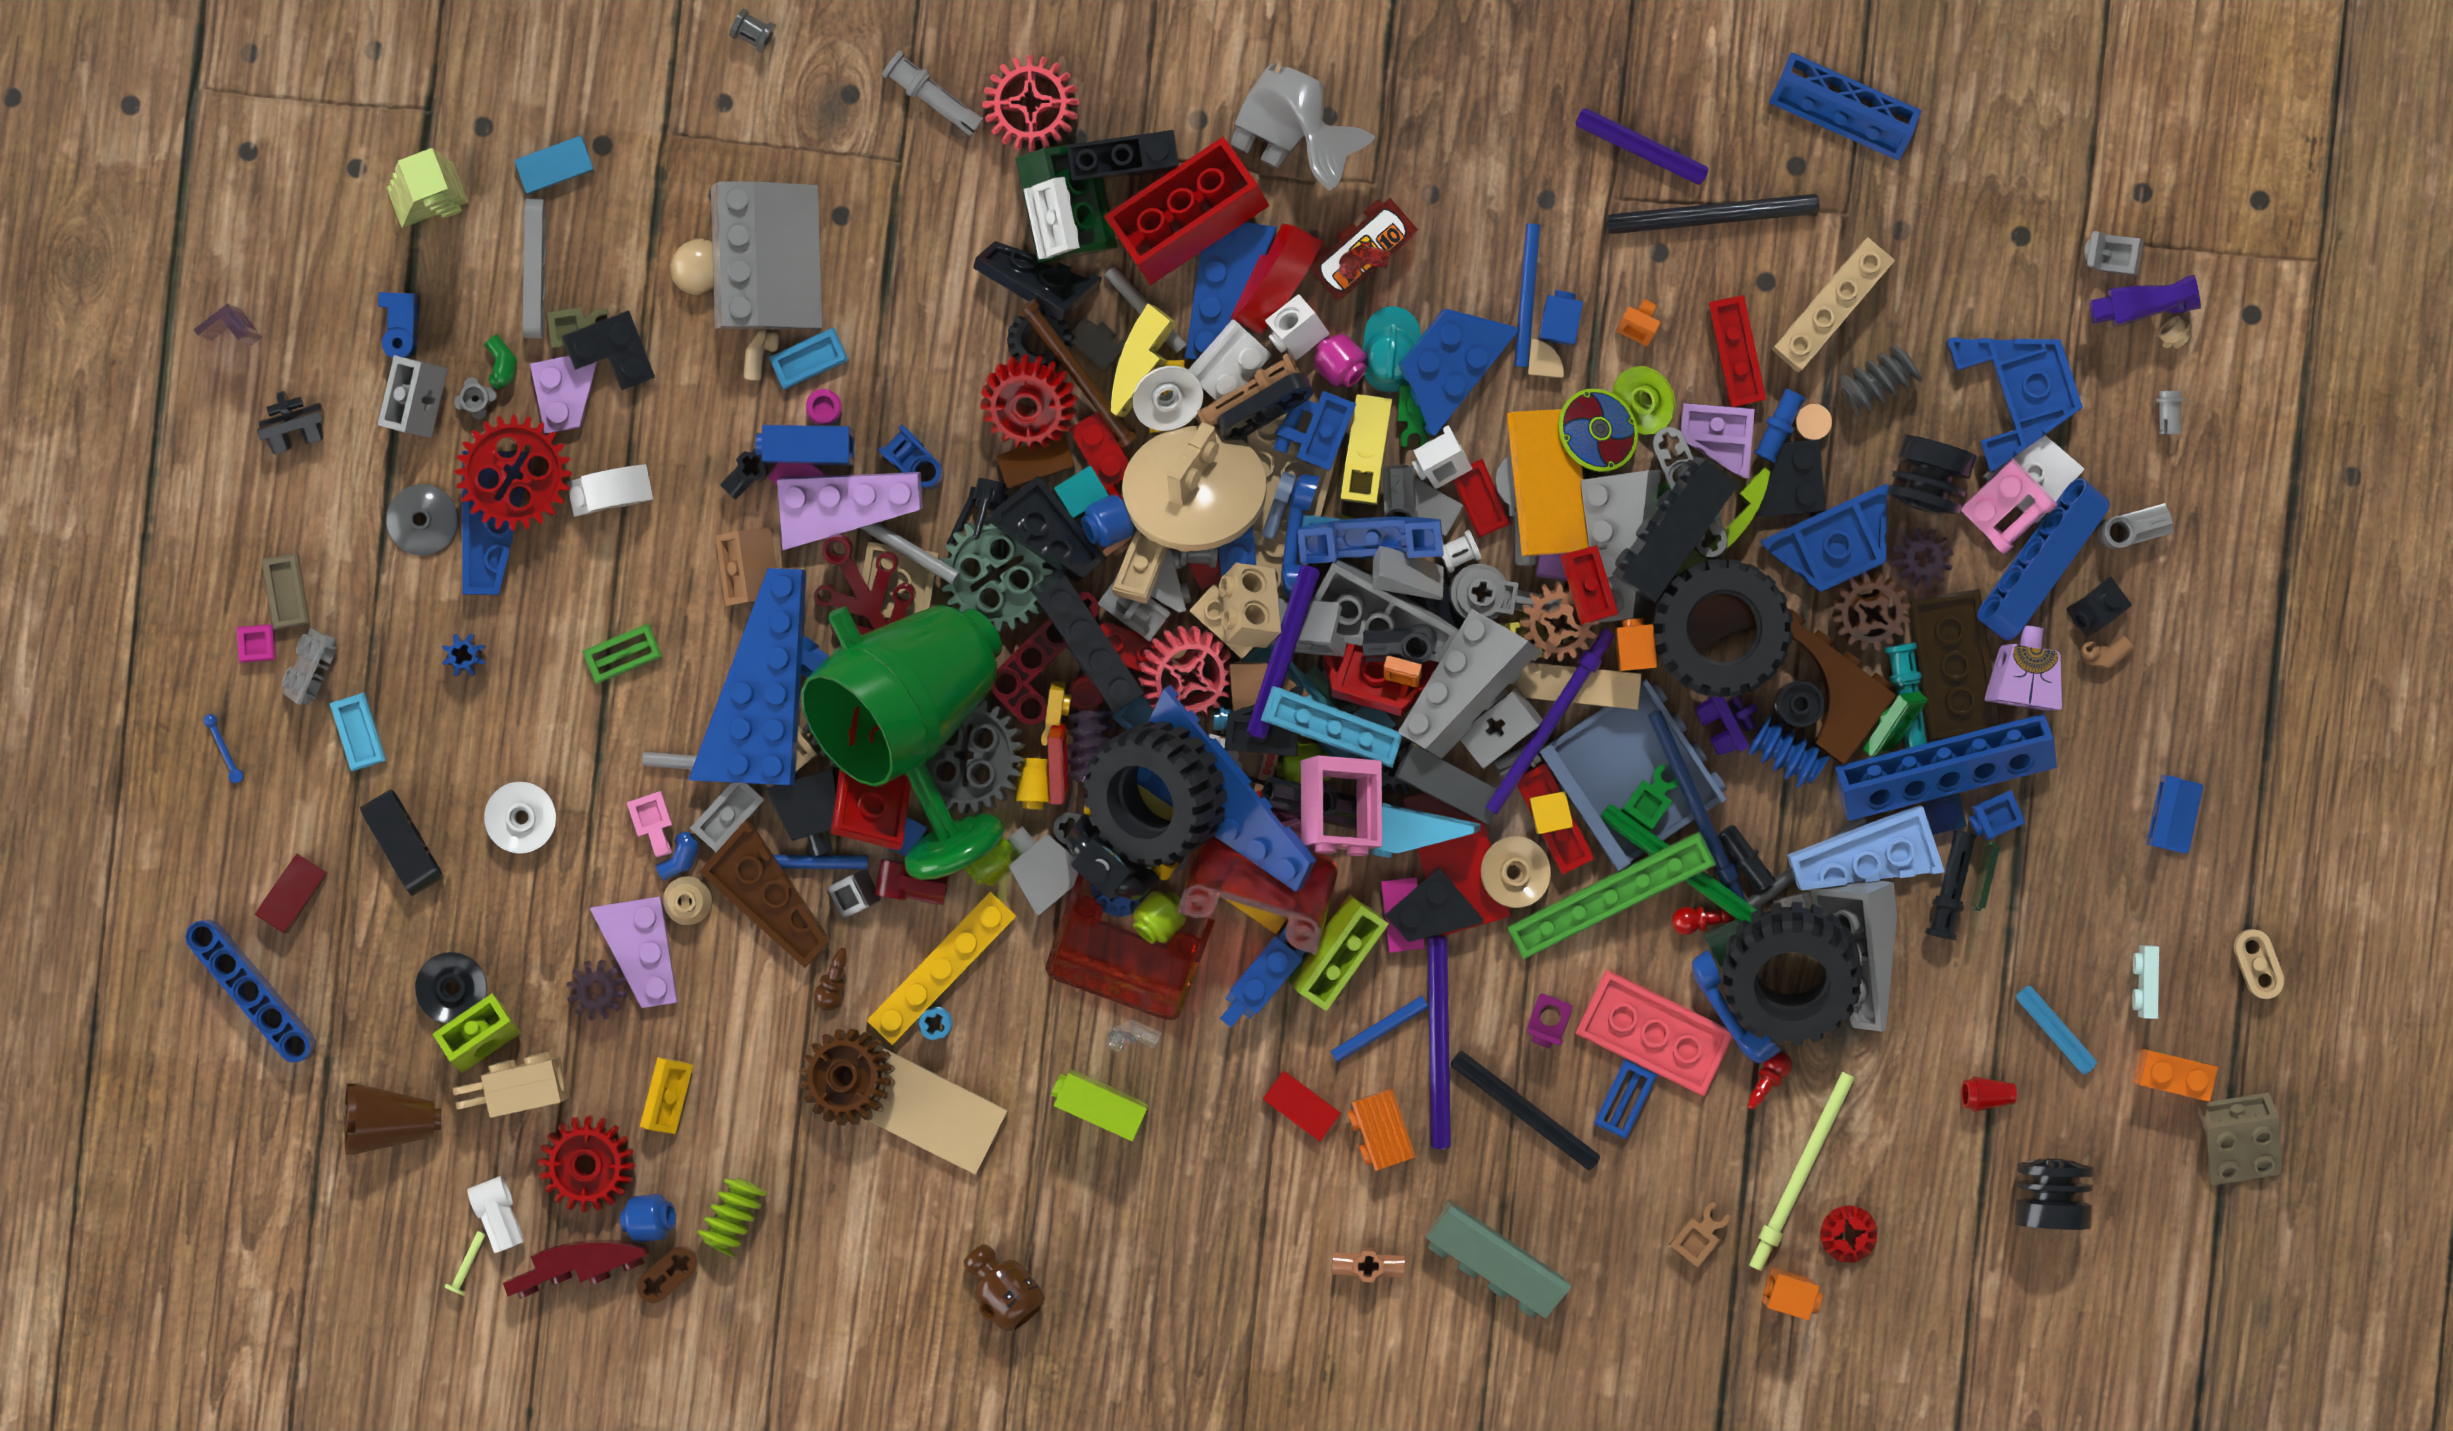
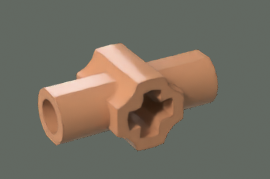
M1362 1248L1360 1253L1333 1252L1332 1275L1359 1276L1362 1282H1374L1377 1277L1404 1278L1405 1256L1377 1254L1375 1248ZM1365 1256H1372L1373 1262H1378V1267H1373L1370 1274H1365L1363 1268H1358V1263L1364 1262Z

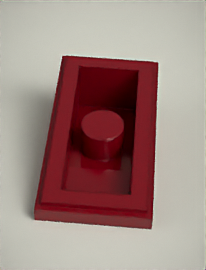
M296 853L261 903L255 915L282 933H289L327 872Z

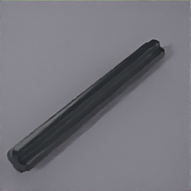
M1459 1051L1450 1064L1460 1074L1585 1169L1592 1170L1600 1160V1155L1464 1051Z

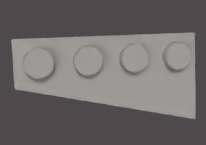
M1646 470L1581 480L1589 547L1598 546L1618 611L1617 615L1599 620V623L1647 617L1648 600L1644 599L1612 575V573L1617 568L1615 561L1620 553L1626 548L1630 549L1638 538L1636 532L1639 526L1646 519L1649 518L1651 520L1658 510L1657 492L1658 483H1661L1662 470Z
M1471 609L1398 733L1442 759L1474 726L1472 722L1484 710L1488 711L1496 703L1495 698L1509 683L1513 685L1522 675L1520 672L1531 660L1536 661L1543 651L1525 638Z

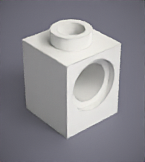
M1299 294L1265 320L1273 331L1268 336L1280 353L1287 349L1295 360L1299 359L1330 334L1316 313Z

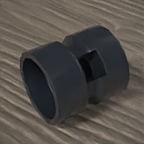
M1792 681L1778 689L1774 696L1773 708L1775 715L1784 724L1790 727H1806L1814 724L1824 711V698L1816 685L1808 681Z

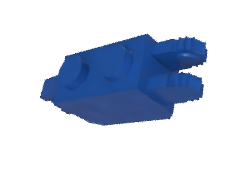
M1295 916L1278 937L1275 935L1229 989L1230 993L1225 999L1231 1005L1220 1019L1230 1028L1242 1014L1249 1019L1254 1014H1258L1301 963L1303 954L1319 936L1314 930L1308 933L1295 951L1284 942L1300 927L1302 920L1299 917Z

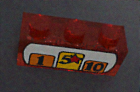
M1391 198L1384 203L1380 199L1376 200L1363 212L1367 218L1357 227L1353 222L1350 223L1336 236L1340 240L1337 245L1331 250L1324 246L1316 254L1312 262L1313 266L1309 268V273L1336 303H1339L1418 233L1416 226Z

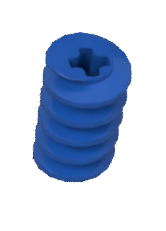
M1770 714L1752 739L1748 754L1752 756L1759 750L1763 751L1760 761L1762 764L1771 758L1775 759L1772 770L1776 772L1785 766L1784 779L1786 780L1795 774L1798 775L1797 788H1800L1807 782L1811 784L1827 763L1830 755L1826 753L1817 759L1819 747L1816 745L1805 751L1807 739L1802 737L1793 742L1795 736L1793 729L1781 734L1783 729V722L1781 721L1769 726L1772 716Z

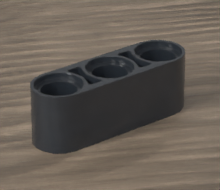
M392 789L360 807L365 821L411 896L416 895L444 878L440 867L399 797Z

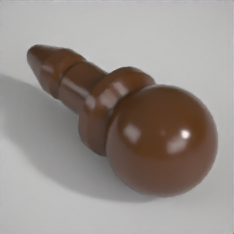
M843 947L833 957L828 975L821 976V984L814 992V1001L823 1010H833L842 1001L841 990L844 989L845 982L841 978L844 972L843 967L847 963V951Z

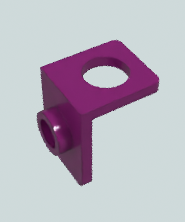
M1539 994L1525 1030L1528 1034L1533 1035L1531 1042L1551 1049L1553 1043L1561 1046L1563 1043L1561 1037L1572 1011V1005L1546 994ZM1547 1005H1554L1561 1012L1560 1021L1554 1026H1547L1540 1020V1012Z

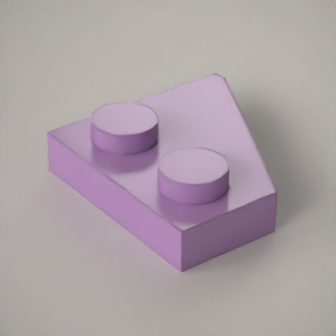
M569 356L530 364L541 419L544 423V434L547 435L553 431L561 432L582 427L586 411L585 407L592 389V380L597 362L574 370Z

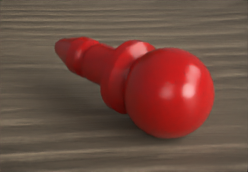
M1702 906L1696 910L1691 907H1681L1672 916V926L1681 935H1691L1698 929L1706 931V924L1729 923L1736 918L1724 909L1721 911L1711 910L1704 913Z
M1781 1051L1766 1061L1764 1068L1759 1070L1758 1074L1761 1079L1757 1083L1755 1090L1750 1094L1748 1102L1750 1110L1760 1105L1773 1086H1780L1782 1083L1781 1079L1788 1076L1791 1072L1792 1060L1787 1053Z

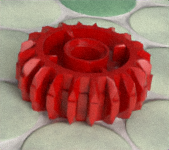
M1027 353L1022 356L1020 363L1013 356L1008 359L1007 366L1000 362L996 365L995 373L991 372L986 378L987 384L983 385L981 390L982 396L985 397L980 402V409L986 410L983 416L984 422H994L991 427L992 434L999 431L1004 433L1002 436L1003 443L1007 442L1009 438L1015 439L1016 449L1021 447L1022 442H1027L1030 450L1035 449L1037 441L1044 448L1049 446L1050 438L1057 442L1062 437V431L1066 432L1070 429V420L1075 418L1077 412L1073 407L1077 403V395L1070 394L1074 389L1073 382H1063L1067 376L1066 370L1055 373V361L1049 363L1048 367L1042 365L1043 358L1041 355L1037 356L1035 363L1030 362ZM1021 398H1031L1035 401L1036 406H1026L1021 401Z
M592 1115L585 1117L583 1127L578 1117L571 1118L572 1130L564 1122L560 1123L558 1128L562 1134L561 1137L554 1132H550L547 1135L549 1140L555 1145L543 1144L540 1148L541 1151L549 1154L550 1157L538 1160V1165L549 1166V1171L539 1174L540 1179L545 1180L551 1177L553 1183L545 1187V1191L549 1193L555 1188L560 1191L554 1199L556 1203H560L565 1196L569 1197L570 1199L567 1203L568 1210H573L577 1201H581L580 1209L582 1213L588 1212L589 1202L593 1203V1207L597 1212L603 1209L602 1198L610 1206L615 1204V1197L611 1192L613 1191L619 1196H624L626 1190L619 1183L631 1184L633 1181V1177L624 1174V1170H634L636 1168L635 1163L625 1162L624 1158L635 1153L634 1149L629 1148L623 1151L621 1145L629 1140L628 1136L625 1135L616 1140L613 1136L618 1132L619 1126L614 1125L608 1132L604 1129L607 1124V1119L601 1118L597 1127H593L594 1120ZM587 1154L594 1158L596 1168L593 1173L587 1174L579 1169L578 1159L581 1155Z

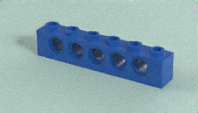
M2041 714L1836 766L1835 771L1839 797L1847 819L1850 821L2057 768L2054 737L2045 715Z

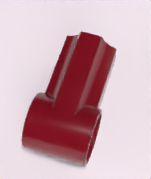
M881 859L875 895L899 900L909 898L921 902L944 905L950 875L938 879L920 880L909 876L905 863Z

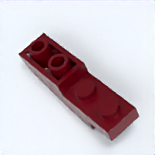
M611 1239L586 1240L558 1245L534 1253L530 1257L535 1269L508 1279L503 1283L508 1297L517 1293L519 1299H522L540 1291L538 1288L540 1283L551 1280L552 1285H556L572 1278V1270H575L580 1283L589 1279L591 1285L610 1278L611 1274L609 1271L623 1266L624 1271H628L644 1264L642 1257L648 1255L650 1250L648 1245Z

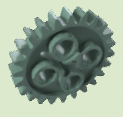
M987 520L984 522L978 540L973 538L975 526L971 522L966 523L964 527L967 535L959 531L955 532L953 536L958 544H947L945 546L952 556L941 558L942 562L960 572V576L955 584L950 583L942 588V591H952L954 594L947 603L952 605L959 602L961 605L959 611L961 612L965 609H975L981 612L991 623H995L997 631L1004 630L1005 621H1007L1011 629L1017 628L1018 617L1025 624L1030 622L1029 610L1035 614L1042 612L1041 607L1037 603L1038 601L1030 589L1047 578V575L1056 572V569L1046 567V561L991 523L989 525ZM999 539L1006 540L1010 545V554L1007 558L1001 557L996 551V543ZM1019 555L1024 556L1022 562L1000 575L1001 578L989 581L976 591L972 590L971 586L993 573L995 568L1006 565ZM969 558H975L980 563L981 571L978 576H973L967 571L966 563ZM1018 569L1024 570L1029 576V584L1026 588L1019 587L1015 582V573ZM988 588L995 589L1000 596V602L996 607L986 602L985 593Z

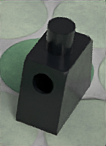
M834 769L796 779L795 786L777 785L766 789L791 841L807 837L813 857L833 851L827 830H830L832 826L837 792V780Z

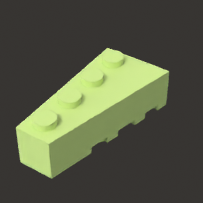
M433 148L398 160L394 169L395 173L392 174L393 179L390 180V185L387 186L402 228L436 215H441L442 218L456 215L462 211L460 206L468 203L454 163Z

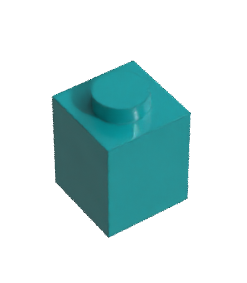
M1091 465L1054 487L1058 494L1055 497L1073 519L1083 515L1085 509L1090 504L1109 496Z

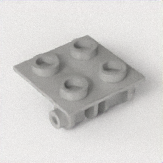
M310 628L308 635H302L296 648V654L299 655L295 665L287 669L282 680V687H285L282 692L284 695L298 705H301V702L309 705L311 699H316L322 683L313 680L312 677L324 680L325 677L316 673L315 670L317 667L325 670L329 669L328 666L319 661L331 663L338 648L335 646L337 639L326 634L322 635L313 628Z

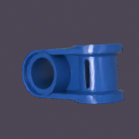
M901 424L899 426L900 432L885 447L880 446L877 450L895 468L903 473L918 472V469L923 464H933L936 468L935 477L929 482L921 481V487L925 490L937 488L944 479L942 465Z

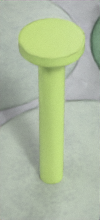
M477 1231L452 1286L445 1284V1288L464 1296L465 1292L460 1290L486 1234Z

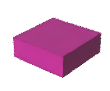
M272 624L236 627L239 663L277 660L275 630H273Z

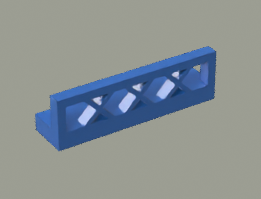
M1793 52L1790 53L1781 77L1768 102L1898 161L1912 138L1922 111ZM1794 67L1806 72L1809 78H1803L1792 73V68ZM1826 84L1835 85L1842 92L1836 93L1830 90ZM1864 98L1872 102L1874 107L1870 108L1863 105L1859 99ZM1897 113L1910 120L1906 124L1895 119L1892 114Z

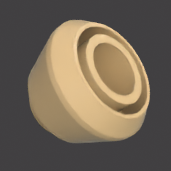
M691 876L680 877L672 881L666 888L663 896V906L666 914L674 922L681 925H693L699 923L708 915L712 906V896L707 885L700 879Z

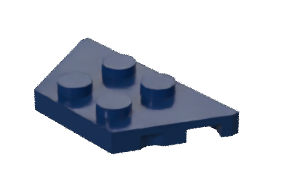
M1442 309L1401 360L1399 366L1405 380L1410 384L1411 396L1415 406L1420 408L1426 423L1424 428L1430 436L1437 434L1519 330L1515 326L1450 309Z
M1885 483L1759 542L1763 548L1814 589L1822 592L1848 580L1850 577H1855L1886 562L1888 495L1886 493L1888 486Z

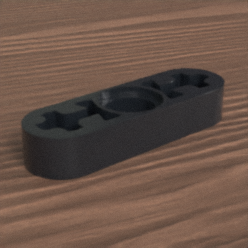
M1304 373L1287 375L1221 414L1217 419V424L1223 439L1240 440L1309 400L1313 395V390L1307 375Z

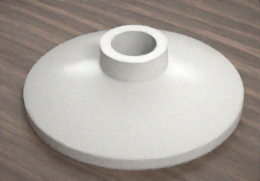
M1179 366L1160 367L1146 374L1137 384L1132 398L1133 409L1137 418L1145 426L1158 431L1175 430L1189 423L1197 415V410L1201 408L1203 402V389L1198 378L1188 369ZM1170 390L1168 394L1160 395L1162 392Z
M528 782L509 783L499 788L490 797L484 813L485 827L490 838L500 848L512 853H528L542 847L553 834L556 825L555 806L550 796L539 786ZM520 810L528 814V821L525 824H520L516 820V814Z

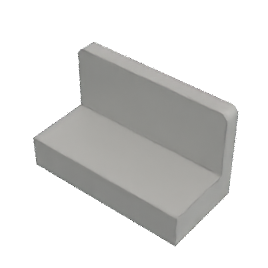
M1278 598L1280 627L1289 599ZM1310 602L1294 653L1344 656L1347 643L1336 632L1342 610L1339 603ZM1277 637L1271 642L1273 646L1275 645Z

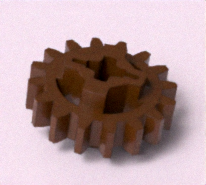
M1862 572L1860 582H1856L1852 577L1848 578L1851 587L1848 590L1839 587L1837 590L1842 595V599L1832 600V605L1839 609V612L1832 614L1831 617L1834 622H1842L1836 628L1840 635L1848 633L1846 641L1850 645L1858 639L1861 650H1866L1868 643H1872L1876 650H1880L1881 641L1886 640L1890 645L1894 644L1891 635L1894 632L1903 635L1904 631L1899 626L1900 623L1910 622L1909 616L1903 613V610L1911 607L1908 600H1900L1906 594L1902 587L1894 589L1896 581L1892 577L1888 578L1884 583L1883 575L1880 572H1876L1873 579H1870L1866 572ZM1873 589L1871 593L1859 594L1864 590ZM1890 598H1892L1894 604L1892 617L1888 614L1887 610ZM1860 604L1872 609L1875 607L1882 618L1876 614L1866 615ZM1849 605L1853 607L1855 613L1851 620L1852 624H1850L1848 619ZM1883 628L1878 632L1869 633L1871 629Z

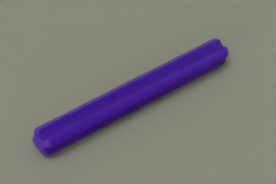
M1308 565L1300 566L1282 620L1281 633L1277 636L1247 727V733L1260 739H1265L1270 724L1261 721L1272 686L1281 689L1283 687L1320 574L1319 570Z

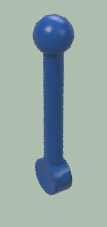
M207 714L203 722L205 726L211 729L230 770L229 780L233 783L241 782L244 774L242 770L236 768L216 725L217 717L214 714Z

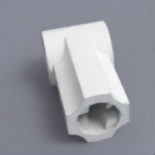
M498 1176L467 1189L472 1208L476 1216L482 1219L494 1253L525 1241L512 1210V1196L503 1176Z

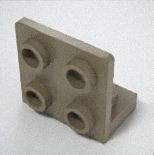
M2269 1092L2198 1104V1115L2207 1135L2209 1180L2211 1185L2276 1176L2282 1173L2279 1116Z

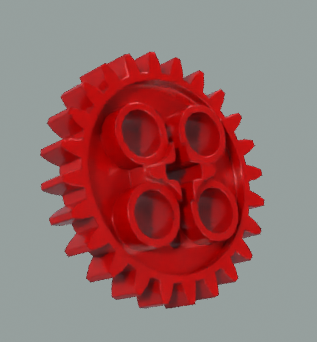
M512 414L510 423L506 425L502 417L497 416V427L492 428L487 421H484L483 428L485 433L483 435L478 431H471L475 439L474 444L463 441L462 446L468 451V455L456 456L458 461L465 464L464 468L454 470V474L464 476V481L458 483L456 489H467L468 493L461 501L464 503L472 500L475 503L470 511L471 514H475L480 510L484 512L482 517L483 524L493 517L496 519L495 529H499L503 521H508L510 531H514L516 523L521 521L525 530H528L530 526L529 519L534 518L541 525L543 523L541 515L543 511L551 516L555 514L554 509L550 505L552 502L557 504L564 503V500L558 495V491L570 490L568 485L561 482L562 478L572 475V472L562 469V465L569 462L570 457H559L558 452L565 445L564 443L557 445L551 443L556 435L555 431L546 436L542 434L544 429L543 422L534 429L530 427L531 417L529 416L525 419L523 425L518 424L516 414ZM508 438L515 442L517 452L513 457L504 458L498 454L496 446L501 439ZM526 445H530L531 451L519 469V473L523 476L522 479L515 478L502 499L496 501L495 495L507 477L506 471L503 470L504 467H512ZM541 457L547 462L548 470L545 475L536 477L529 472L528 462L531 458ZM484 469H491L498 475L497 486L492 489L483 488L478 482L479 473ZM523 488L528 492L530 500L527 506L518 508L511 504L509 494L512 489Z

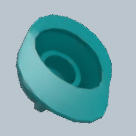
M1397 306L1384 307L1374 312L1367 321L1362 348L1366 354L1365 365L1367 366L1364 376L1367 382L1377 390L1396 392L1400 385H1409V382L1403 376L1399 363L1421 337V333L1415 316L1406 309Z

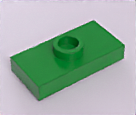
M1920 691L1899 695L1891 708L1882 713L1878 720L1879 726L1863 749L1871 757L1894 752L1928 699Z

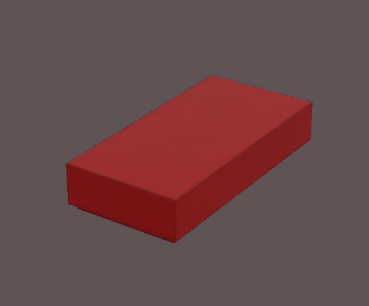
M1483 459L1471 463L1472 470L1452 480L1478 539L1511 524Z
M1060 724V726L1052 725L1047 737L1050 804H1063L1069 791L1067 727H1065V724Z
M1285 1070L1281 1072L1262 1098L1319 1142L1341 1114L1339 1110Z

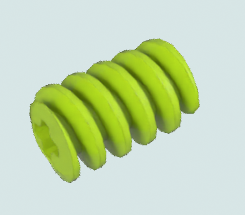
M739 1177L736 1179L725 1178L723 1180L730 1188L729 1192H717V1195L724 1201L723 1205L711 1204V1209L717 1214L716 1218L705 1216L703 1219L711 1227L710 1230L698 1229L697 1231L706 1244L731 1257H735V1254L729 1246L741 1247L742 1241L735 1234L745 1235L749 1231L742 1221L753 1222L755 1220V1216L749 1208L760 1209L762 1203L755 1195L767 1196L768 1194L759 1186Z

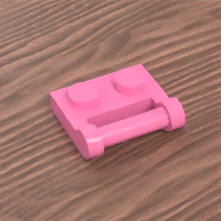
M2012 458L1962 505L1961 511L1991 540L2001 553L2007 554L2014 547L2012 543L2045 512L2050 513L2055 509L2057 503ZM2030 494L2036 502L2002 532L1996 524Z

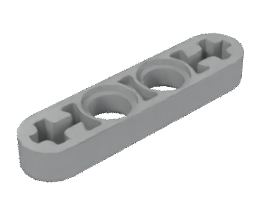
M526 199L524 338L543 339L545 331L547 218L545 199Z
M1666 427L1656 433L1653 446L1669 487L1672 490L1675 486L1673 481L1674 472L1681 468L1688 460H1693V456L1681 431L1673 427ZM1667 435L1672 440L1678 438L1680 441L1675 445L1678 457L1680 458L1683 454H1686L1688 458L1678 460L1669 467L1665 464V462L1672 461L1669 451L1659 448L1664 443L1663 437ZM1718 515L1714 519L1716 525L1709 526L1712 536L1714 538L1720 536L1722 541L1717 543L1718 550L1712 552L1709 547L1703 548L1701 546L1706 541L1705 535L1701 537L1695 546L1698 553L1705 559H1717L1727 550V536Z

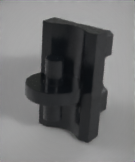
M281 391L277 393L278 403L266 407L271 418L259 421L260 428L257 429L260 441L266 439L273 454H278L292 448L288 432L293 430H301L305 444L321 441L324 438L322 423L324 410L321 402L304 407L301 396L289 400L286 392Z

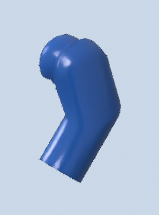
M679 833L675 838L677 845L673 857L656 865L662 881L685 872L693 866L699 848L698 842L694 839L692 833Z

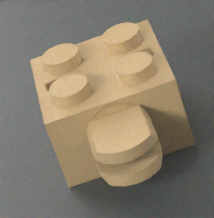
M549 1051L524 1058L525 1064L517 1066L515 1059L490 1065V1072L481 1075V1082L452 1088L453 1095L484 1089L485 1093L483 1096L455 1102L456 1108L463 1109L487 1103L489 1116L493 1118L561 1103L569 1098L561 1057L551 1058Z

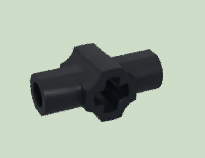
M756 449L752 452L744 451L736 459L738 466L720 484L735 500L754 481L761 483L769 475L768 467L772 463L762 462V455H756ZM749 458L753 461L757 458L760 459L758 468L761 471L759 474L755 475L751 472L749 476L746 475L745 472L748 467L745 462Z

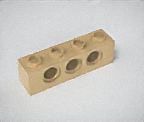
M1867 237L1778 340L1771 351L1797 373L1803 370L1895 260Z

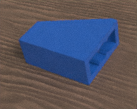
M762 425V433H756V455H762V462L854 466L855 430L849 426Z

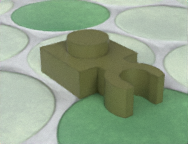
M582 307L546 312L551 348L565 346L561 338L562 335L595 323L599 315L608 314V309H595L587 317H583Z

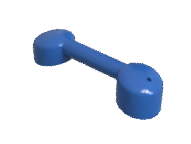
M1301 475L1296 480L1290 494L1285 548L1281 568V586L1284 595L1288 599H1290L1300 566L1302 565L1297 564L1299 552L1297 529L1302 527L1303 511H1309L1320 476Z
M1706 950L1695 957L1692 961L1694 979L1737 1042L1740 1050L1749 1059L1759 1064L1765 1063L1780 1053V1048L1775 1043H1771V1039L1767 1035L1760 1039L1752 1034V1028L1746 1031L1736 1020L1735 1013L1730 1011L1727 1001L1717 988L1721 984V978L1710 952Z

